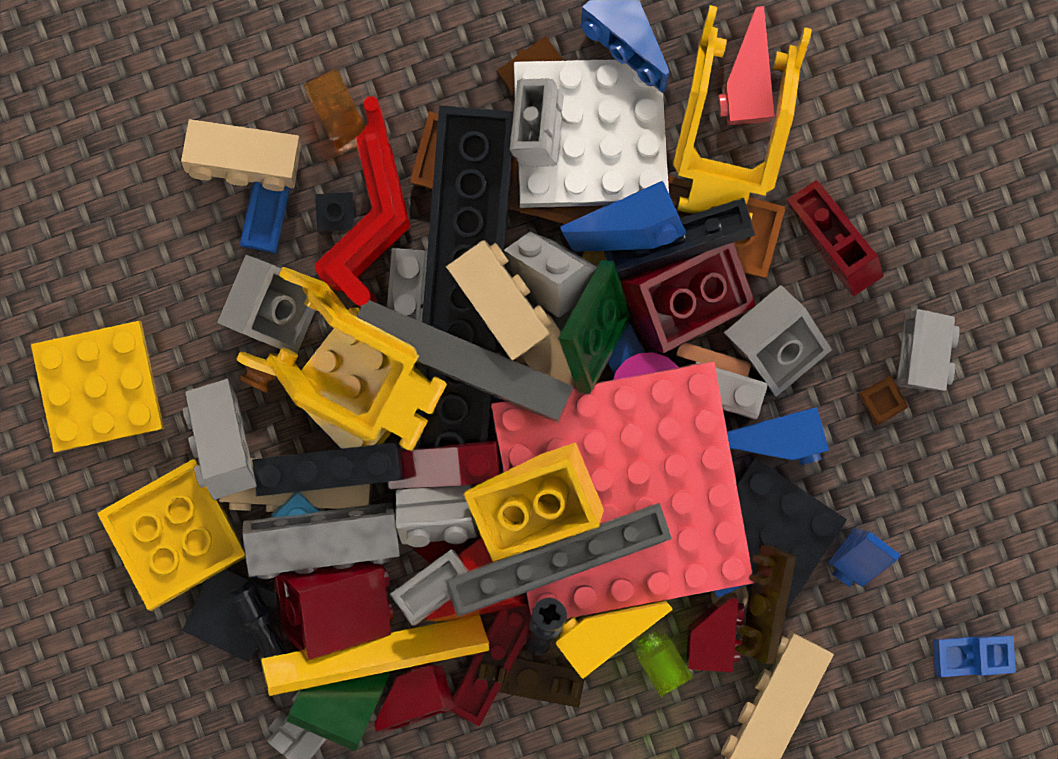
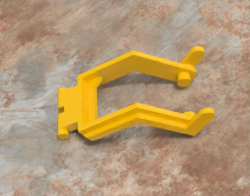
M709 6L699 41L690 96L673 160V166L677 170L678 176L692 179L688 198L680 196L677 211L696 214L711 209L712 206L717 207L744 198L747 204L750 192L766 196L767 192L775 188L794 117L800 68L810 41L812 29L803 28L798 47L789 45L787 53L776 52L772 69L782 71L776 119L764 162L753 169L701 158L694 147L708 90L713 56L723 58L727 42L726 39L717 37L718 28L713 27L717 7Z
M282 267L279 276L289 282L302 286V290L307 295L304 302L307 307L319 311L330 326L386 354L389 358L391 369L369 412L356 414L317 394L295 363L298 354L288 348L282 347L279 354L269 353L267 359L246 352H239L236 358L237 361L245 366L276 376L298 407L365 442L375 441L383 427L402 437L399 444L403 448L412 451L428 422L424 417L415 413L417 408L432 414L447 383L436 377H433L431 383L419 377L412 370L419 357L415 347L352 315L325 282Z

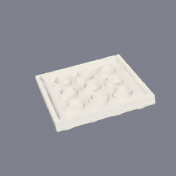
M617 60L514 62L515 95L517 80L549 78L555 81L558 89H560L564 96L563 108L560 112L562 118L557 165L525 167L520 166L518 163L520 208L607 206L662 180L669 193L663 93L654 86L646 85L639 78L635 70L626 63L622 64Z

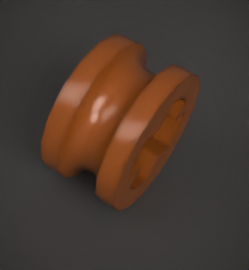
M244 366L246 373L240 375L238 379L263 392L269 393L268 383L274 381L276 376Z

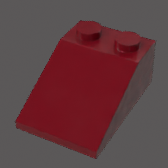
M734 242L620 280L644 348L663 353L756 306Z

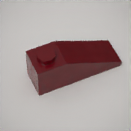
M815 180L786 199L833 272L853 297L884 277L878 255L818 180Z
M498 441L415 448L412 451L407 449L401 450L404 480L390 481L388 486L389 489L481 484L501 474Z

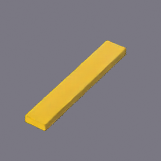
M480 615L391 632L389 636L310 660L301 651L263 658L261 659L269 696L489 651V641Z

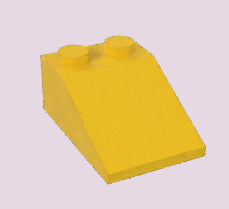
M576 442L540 454L464 492V497L493 562L597 528L600 525L604 511Z
M666 600L579 617L572 616L566 619L562 631L554 639V642L583 679L673 609Z

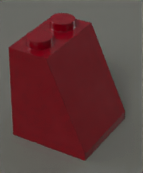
M364 561L356 562L352 567L345 569L326 566L318 567L316 571L307 574L288 571L280 572L278 576L274 577L281 631L308 660L391 635L390 620L393 619V610L387 599L386 587L389 586V576L383 565Z

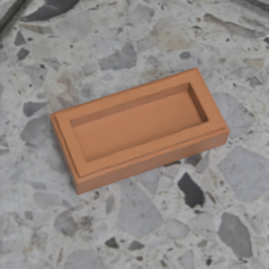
M688 343L677 346L674 355L676 358L692 363L713 361L716 368L748 377L751 368L750 362Z

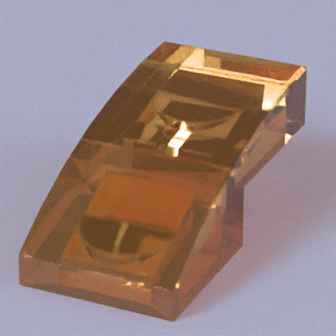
M337 68L304 84L337 153L341 154L357 146L355 137H359L366 126Z

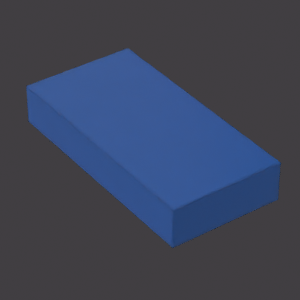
M253 182L240 247L277 254L291 190L290 187L285 186L284 191H272L264 188L261 182Z

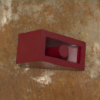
M429 663L408 667L409 673L398 676L374 723L376 732H391L454 710L455 706L443 666L430 665Z

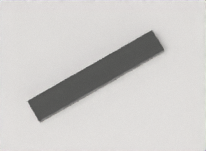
M369 301L361 307L357 317L415 347L416 353L419 355L416 361L417 364L556 423L559 422L573 391L572 385L375 302Z
M655 503L600 523L597 528L489 563L444 581L455 613L459 617L671 540L672 537L660 503Z

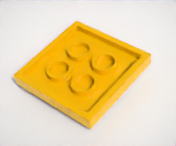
M350 307L348 311L357 317L360 310ZM334 328L301 371L317 394L356 414L369 412L391 369V364L386 354ZM414 365L412 370L423 380L431 383ZM306 411L341 449L383 444L392 433L382 427L375 441L365 442Z
M141 321L31 344L53 452H61L164 429Z
M196 459L190 460L97 513L149 611L160 607L246 558L245 548L219 500H213L207 487L201 488L199 486L194 466L200 464Z

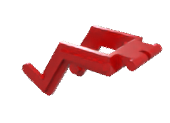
M373 96L365 98L363 102L368 124L359 137H355L372 210L315 263V270L318 276L334 290L344 292L360 308L369 301L377 303V299L358 277L411 228L383 111L377 98Z

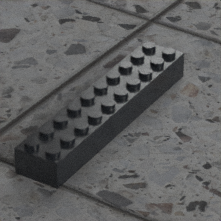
M439 105L422 323L497 354V338L446 266L483 240L489 246L496 243L504 253L513 163L510 142L514 111ZM418 364V369L430 382L433 377H436L446 382L447 386L432 414L417 408L415 413L424 417L428 422L414 449L490 441L493 395Z

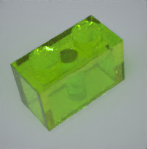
M657 631L637 642L640 648L634 652L660 697L693 678L666 632L659 636Z

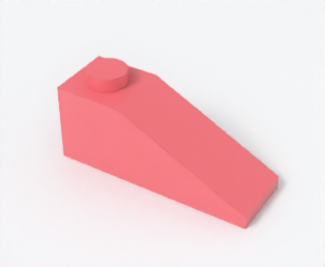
M764 6L756 7L724 87V94L718 95L720 117L726 116L727 126L771 122L775 117Z

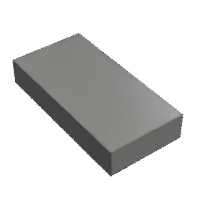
M450 550L391 593V596L410 624L415 626L451 599L444 580L465 573L468 570L456 552Z

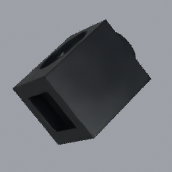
M353 192L315 194L317 232L320 235L347 234L357 224L356 196Z

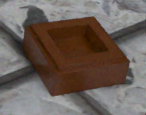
M891 375L857 393L875 426L909 408Z

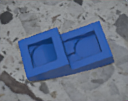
M1012 635L933 639L935 676L937 677L1016 673L1014 636Z

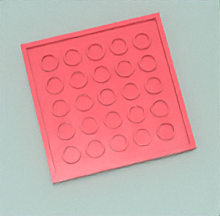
M713 361L596 383L590 394L578 393L577 388L573 387L571 396L558 423L504 400L491 403L504 472L540 454L576 442L604 509L600 523L655 503H660L672 537L671 540L526 592L531 615L536 603L544 598H555L562 602L567 613L566 619L572 616L579 617L754 583L749 580V576L752 575V568L716 368Z

